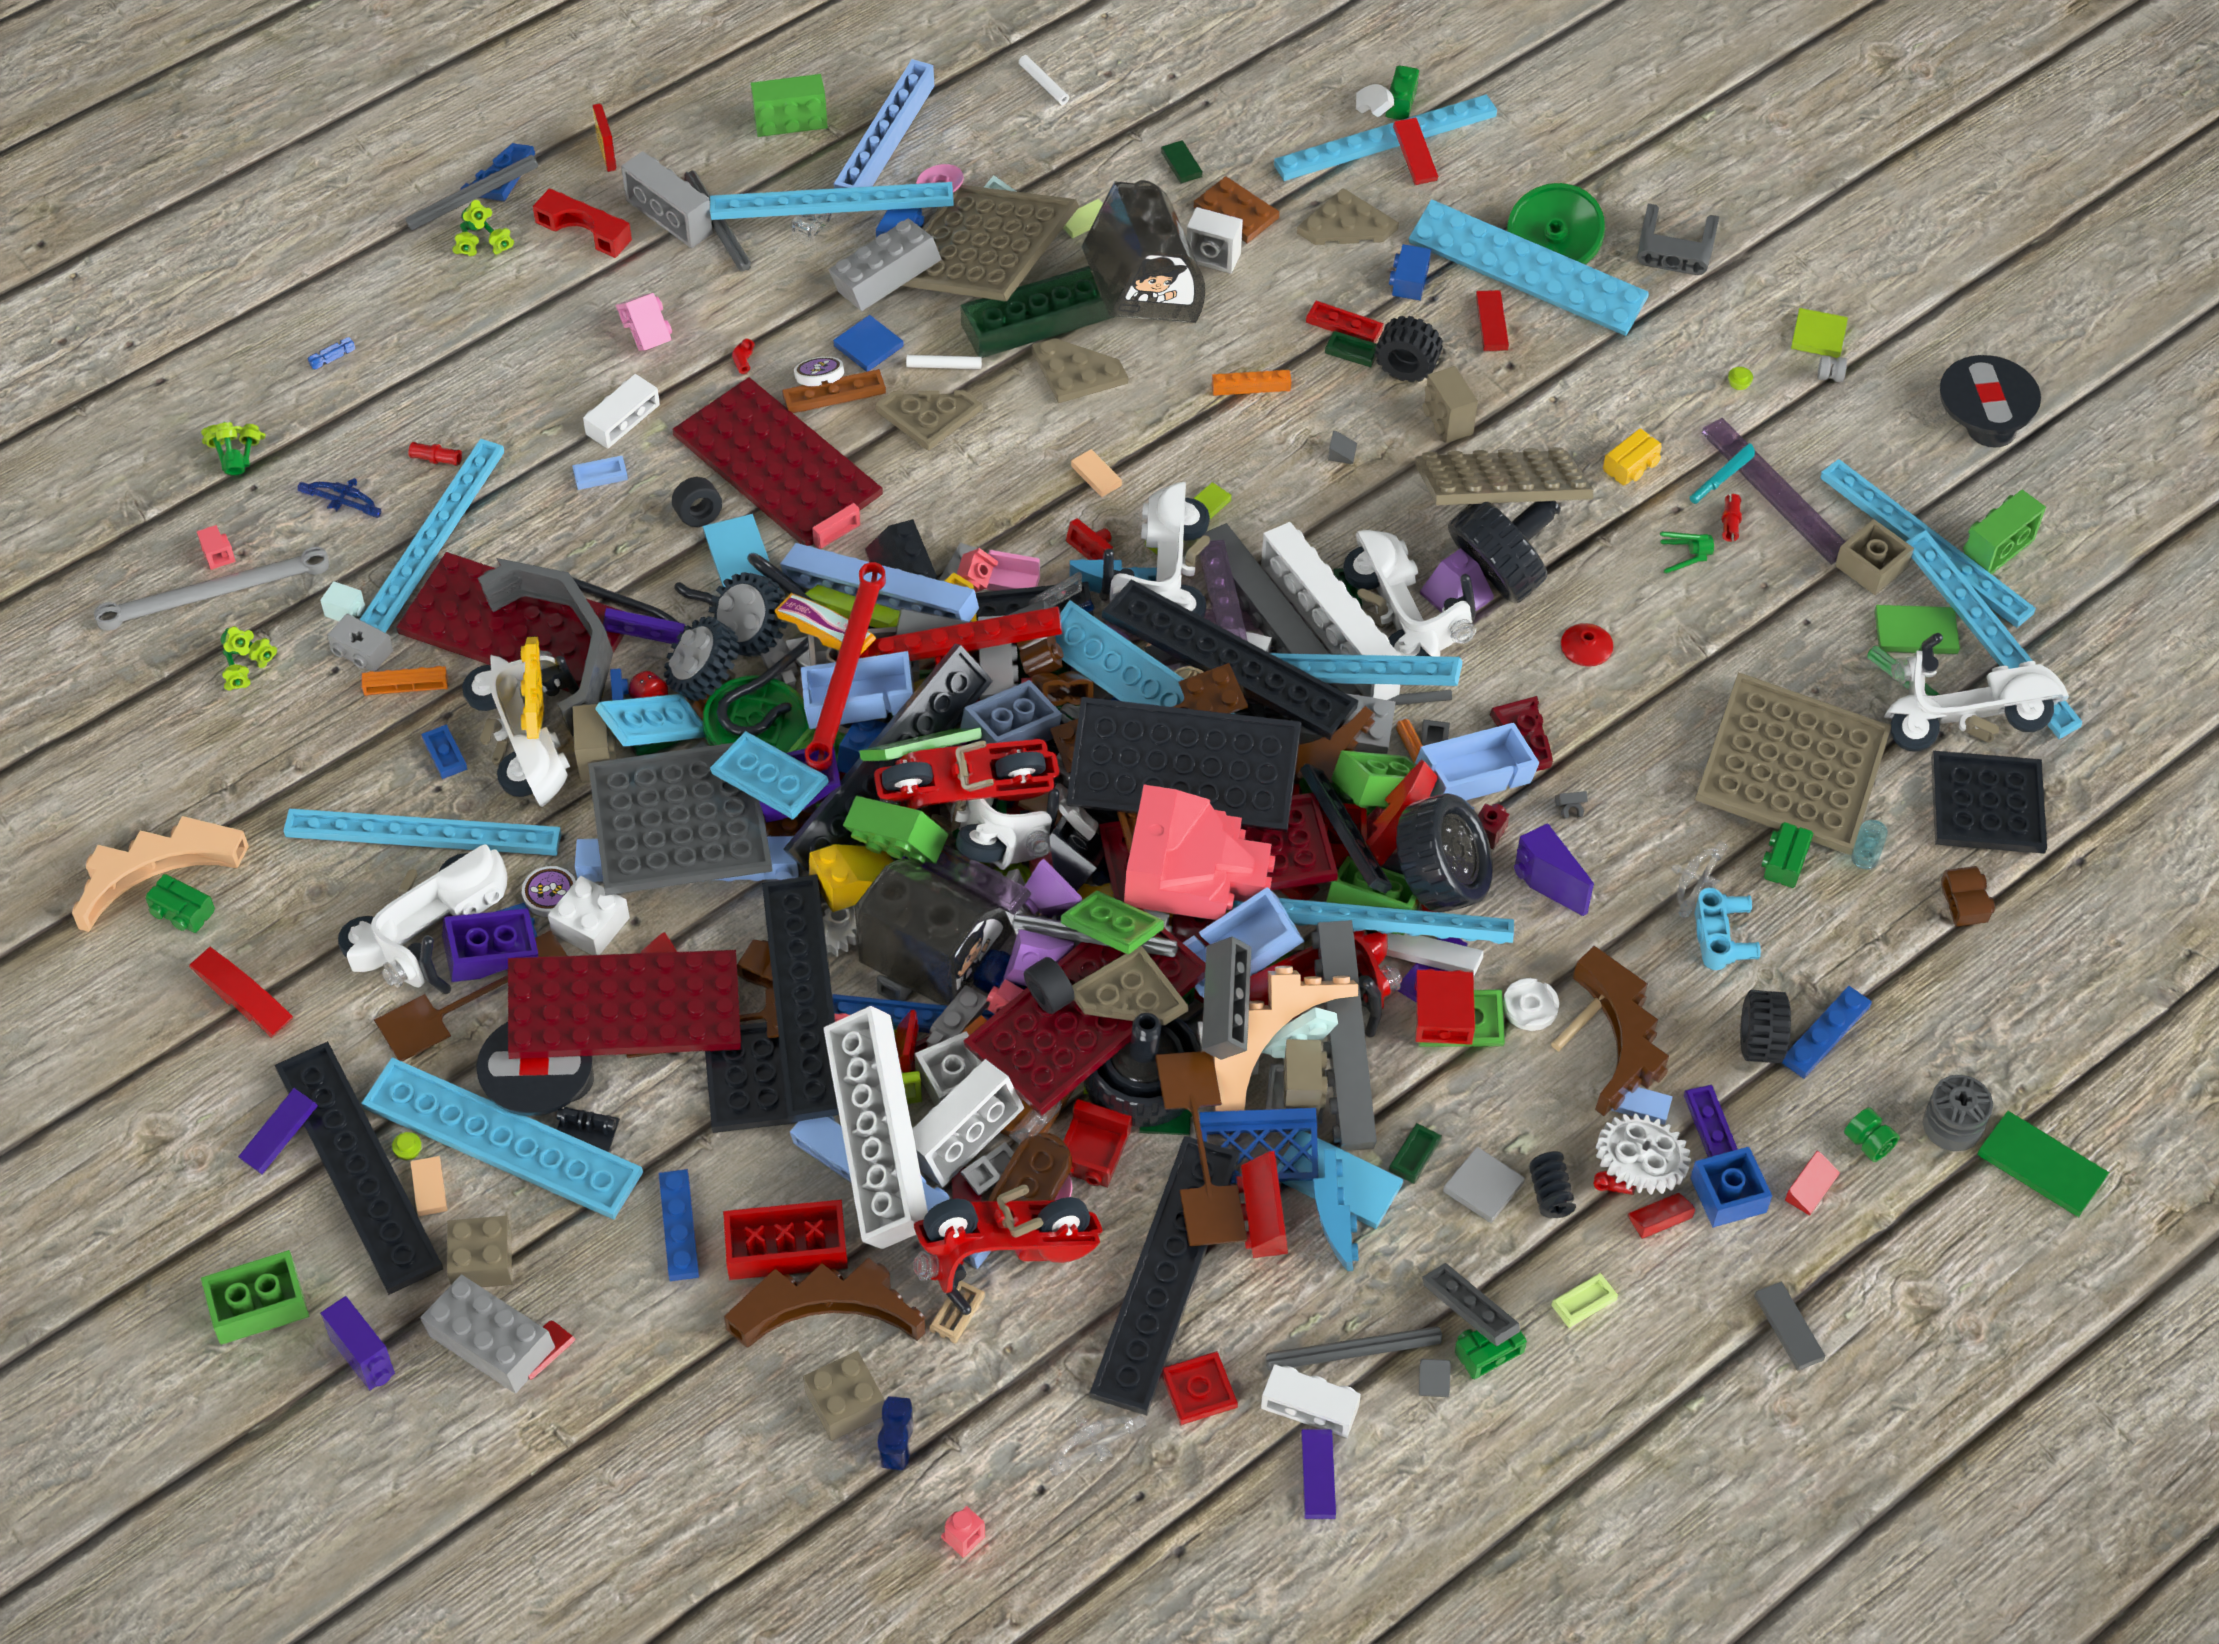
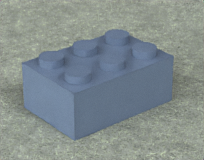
M1028 680L964 707L961 728H981V739L970 741L971 743L986 741V744L1034 739H1041L1046 742L1053 739L1050 728L1060 725L1062 713Z

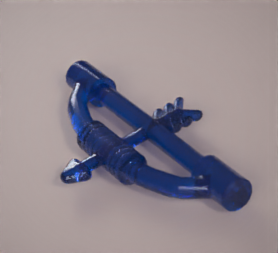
M356 478L348 480V485L339 482L322 481L309 484L300 482L298 484L297 490L299 492L331 500L327 509L334 508L338 512L343 504L361 510L364 514L379 518L381 515V509L375 506L374 501L360 492L359 489L353 487V485H357ZM316 488L333 489L334 492L341 493V495L336 496ZM349 496L355 499L359 498L367 504L363 505L345 499L344 497Z

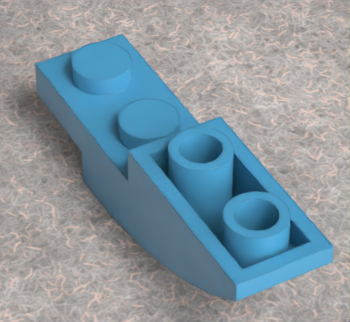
M1070 560V581L1073 583L1088 582L1090 591L1100 593L1103 578V560ZM1114 560V570L1121 571L1124 569L1122 568V560ZM1157 567L1129 568L1137 578L1156 581Z
M1324 1150L1325 1178L1313 1179L1318 1216L1325 1237L1337 1259L1347 1271H1353V1261H1359L1358 1243H1352V1233H1357V1216L1351 1215L1350 1205H1344L1343 1187H1338L1337 1177H1343L1342 1159L1336 1158V1150Z

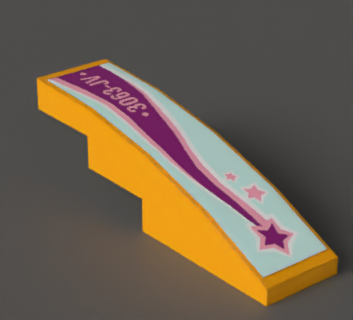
M792 593L774 610L779 619L797 624L800 632L816 636L820 639L822 645L840 650L848 618L814 601ZM867 631L861 654L876 639L869 631Z

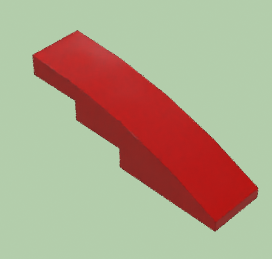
M1422 759L1386 797L1385 801L1389 806L1372 823L1377 830L1368 838L1366 843L1380 866L1384 864L1397 848V825L1402 812L1408 805L1429 798L1438 779V776Z
M212 947L207 948L189 964V967L228 1005L232 1004L250 1022L253 1020L271 1038L293 1019V1016L268 992Z

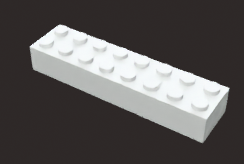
M1291 522L1263 533L1261 567L1329 653L1334 655L1402 656L1398 650L1392 647L1387 636L1378 630L1371 616L1366 615L1361 609L1357 599L1352 598L1347 592L1344 583L1337 580L1330 566L1324 564L1319 558L1316 549L1310 547L1304 539L1302 532L1297 530ZM1355 684L1363 696L1388 700L1400 693V685Z
M869 1006L823 1028L862 1242L884 1249L916 1235L914 1223L924 1220L928 1211L891 1016Z

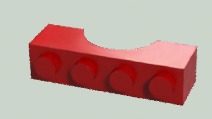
M549 188L533 205L536 224L554 232L571 226L586 228L593 233L595 249L614 258L632 241L629 222L587 205L583 201L573 199L562 192Z

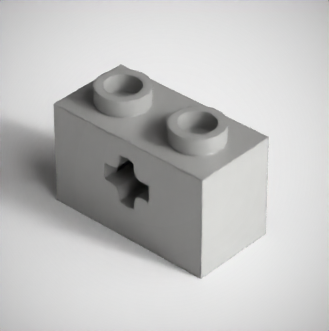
M346 614L327 634L331 651L340 658L344 657L352 661L361 669L366 668L375 672L393 652L388 634L349 614Z

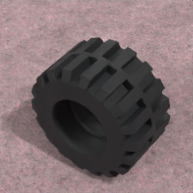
M1399 316L1398 319L1393 318L1390 322H1387L1374 353L1378 365L1382 366L1381 369L1384 372H1388L1389 376L1399 378L1400 381L1408 380V382L1414 383L1415 380L1420 382L1424 378L1427 379L1428 374L1433 373L1443 350L1442 338L1439 337V332L1434 330L1430 323L1426 324L1420 318L1414 319V316H1408V318Z
M1749 990L1744 999L1740 1026V1044L1745 1061L1782 1063L1788 1051L1791 1031V1008L1786 992Z

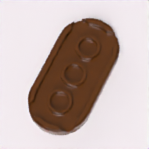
M1045 1132L1024 1139L1016 1148L987 1201H997L999 1195L1021 1185H1027L1029 1192L1012 1201L1055 1200L1072 1166V1157L1067 1145L1058 1136Z

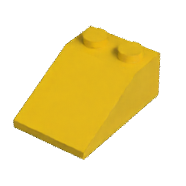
M834 844L809 853V875L817 874L820 893L832 912L859 904L884 871L898 868L887 852L882 851L881 854H877L866 849V846ZM878 885L875 887L876 890H875V891L873 890V892L871 893V895H873L874 893H876V891H877L878 888H879Z

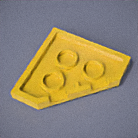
M527 637L525 646H521L522 662H525V672H523V680H521L522 696H525V706H523V714H521L522 730H527V739L539 738L545 715L538 637Z

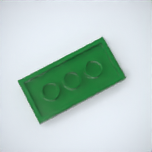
M2010 1111L2005 1113L1977 1153L1984 1160L2078 1218L2110 1173Z

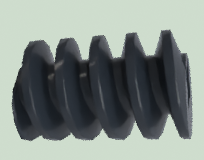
M1558 1151L1540 1154L1529 1164L1534 1191L1537 1194L1536 1199L1539 1204V1211L1548 1218H1563L1573 1213L1576 1209V1204L1572 1203L1574 1195L1570 1192L1572 1187L1568 1182L1569 1175L1565 1172L1567 1168L1563 1162L1564 1155Z

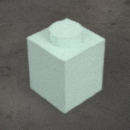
M334 581L320 600L325 617L340 621L346 614L358 619L365 611V603L360 590Z

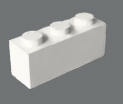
M634 374L583 417L586 435L605 448H610L660 405L658 389L637 374Z
M1274 1364L1262 1395L1261 1409L1319 1429H1332L1333 1434L1348 1438L1359 1408L1361 1394L1351 1387L1345 1385L1337 1386L1328 1383L1322 1377H1310L1299 1373L1293 1367H1281Z

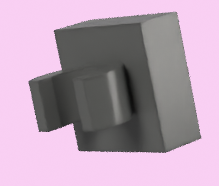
M1587 791L1555 795L1556 806H1563L1561 810L1563 819L1569 818L1568 810L1570 807L1576 809L1577 818L1583 817L1584 809L1581 804L1588 802Z

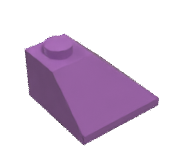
M1461 548L1441 561L1420 590V594L1442 613L1446 599H1457L1463 596L1460 577L1463 574H1468L1471 578L1476 611L1494 598L1479 564Z
M1045 859L1039 862L1022 889L1026 899L1023 902L1033 914L1038 911L1041 915H1048L1049 918H1052L1054 915H1059L1061 918L1062 914L1082 901V897Z
M1019 929L1003 979L1014 984L1027 986L1024 980V971L1045 957H1050L1057 963L1072 951L1074 942Z

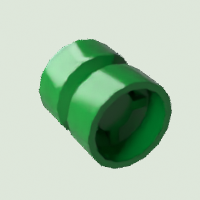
M1868 1107L1858 1113L1848 1123L1844 1134L1855 1145L1862 1144L1861 1150L1872 1162H1877L1896 1146L1900 1136L1890 1126L1882 1125V1118L1871 1107Z

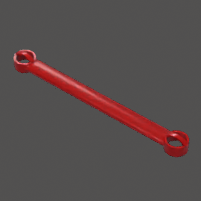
M876 562L866 563L859 570V587L814 737L805 749L807 765L817 771L826 770L833 763L832 749L878 593L886 584L885 569ZM872 572L871 582L864 580L863 577L867 573ZM878 573H879V574L881 575V578L877 581V577H878ZM819 750L817 762L811 760L809 756L814 751ZM825 752H827L828 757L825 760H823Z

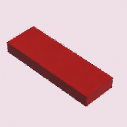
M1417 117L1395 121L1393 128L1414 185L1437 181L1439 176Z
M1501 290L1476 291L1483 351H1508L1509 341Z
M1315 300L1306 316V323L1372 343H1376L1384 326V323Z

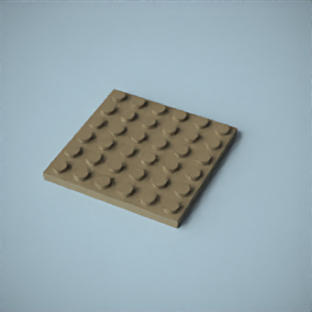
M961 185L959 189L953 192L954 206L939 207L922 228L933 237L942 260L902 286L1007 301L1079 208L1076 199Z
M1552 447L1548 451L1526 448L1523 449V452L1501 449L1498 450V453L1475 450L1473 454L1450 451L1447 455H1437L1436 452H1424L1422 456H1415V466L1436 505L1593 499L1594 489L1569 453L1560 447Z
M1738 672L1694 800L1780 830L1781 824L1784 822L1795 825L1797 828L1802 827L1811 830L1814 833L1812 842L1851 855L1891 725Z

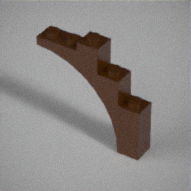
M1365 706L1350 722L1335 731L1331 740L1323 737L1314 742L1299 745L1294 782L1298 784L1302 781L1304 777L1300 769L1305 764H1310L1323 770L1330 783L1334 785L1335 783L1331 778L1341 751H1353L1356 748L1358 736L1362 732L1366 734L1376 721L1373 720L1375 713Z
M1593 946L1577 961L1573 979L1584 987L1594 999H1599L1601 995L1605 997L1599 1001L1611 1024L1616 1040V1070L1610 1082L1600 1093L1595 1108L1598 1113L1605 1116L1611 1109L1617 1110L1623 1103L1625 1095L1628 1092L1634 1093L1640 1084L1648 1089L1655 1081L1657 1083L1661 1082L1668 1072L1666 1065L1669 1055L1652 1044L1657 1036L1655 1029L1659 1019L1642 1008L1647 999L1645 992L1648 983L1599 948Z
M869 1257L845 1280L834 1268L829 1269L821 1263L798 1286L790 1275H782L777 1269H774L724 1316L726 1330L747 1348L766 1333L788 1322L807 1316L829 1313L857 1314L878 1319L899 1328L916 1341L926 1333L924 1315L916 1307L910 1308L903 1302L902 1296L891 1288L890 1272L881 1263L876 1264Z

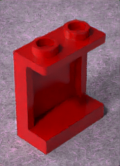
M1434 969L1417 970L1415 978L1417 1019L1415 1042L1472 1045L1475 1032L1473 972L1461 970L1436 971Z
M1077 1099L1073 1108V1119L1063 1140L1069 1148L1072 1157L1069 1176L1085 1180V1182L1092 1186L1100 1185L1108 1188L1131 1133L1132 1116Z

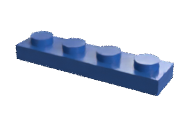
M1848 986L1789 1049L1782 1064L1805 1079L1870 1008L1872 1001L1851 986Z
M688 1169L659 1173L669 1281L699 1278Z

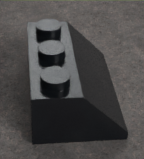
M914 519L889 525L865 548L869 562H876L882 566L900 569L937 580L936 572Z
M1062 816L1049 836L1053 868L1077 892L1099 865L1104 856V850L1100 835L1095 833L1091 840H1088Z

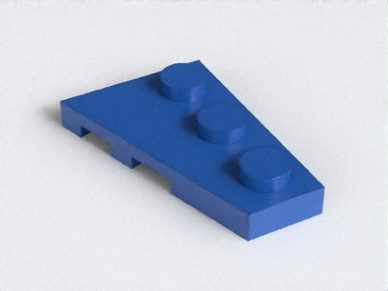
M516 143L510 144L493 159L492 166L486 171L480 170L475 175L476 179L471 184L529 155L534 156V147ZM520 177L479 198L505 201ZM465 183L460 189L469 186V184Z

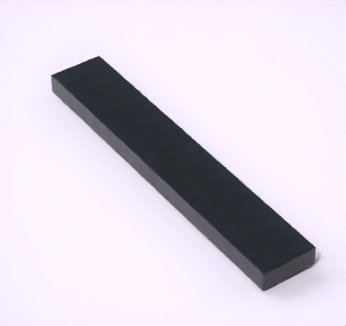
M1305 764L1300 769V772L1367 885L1386 894L1392 888L1391 883L1326 774L1321 769Z

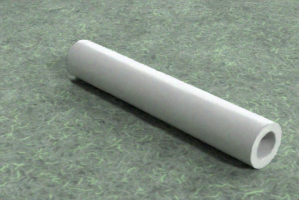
M1027 55L1019 59V64L1061 105L1068 102L1069 95Z
M907 355L906 364L907 367L981 369L982 357Z

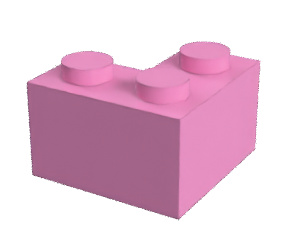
M654 293L642 294L615 305L624 328L631 329L639 351H645L671 340L670 334H672L670 324L667 320L663 319L661 314L663 310L662 303L658 296L655 297Z

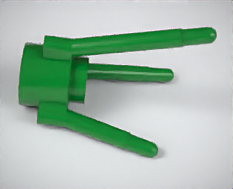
M1660 532L1662 537L1679 538L1662 539L1660 541L1661 544L1688 545L1690 554H1695L1696 556L1664 569L1666 574L1697 562L1707 561V555H1713L1714 553L1712 535Z

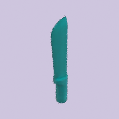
M1751 443L1746 445L1714 476L1700 486L1689 497L1690 501L1697 504L1711 490H1716L1720 484L1749 462L1755 454L1753 445Z

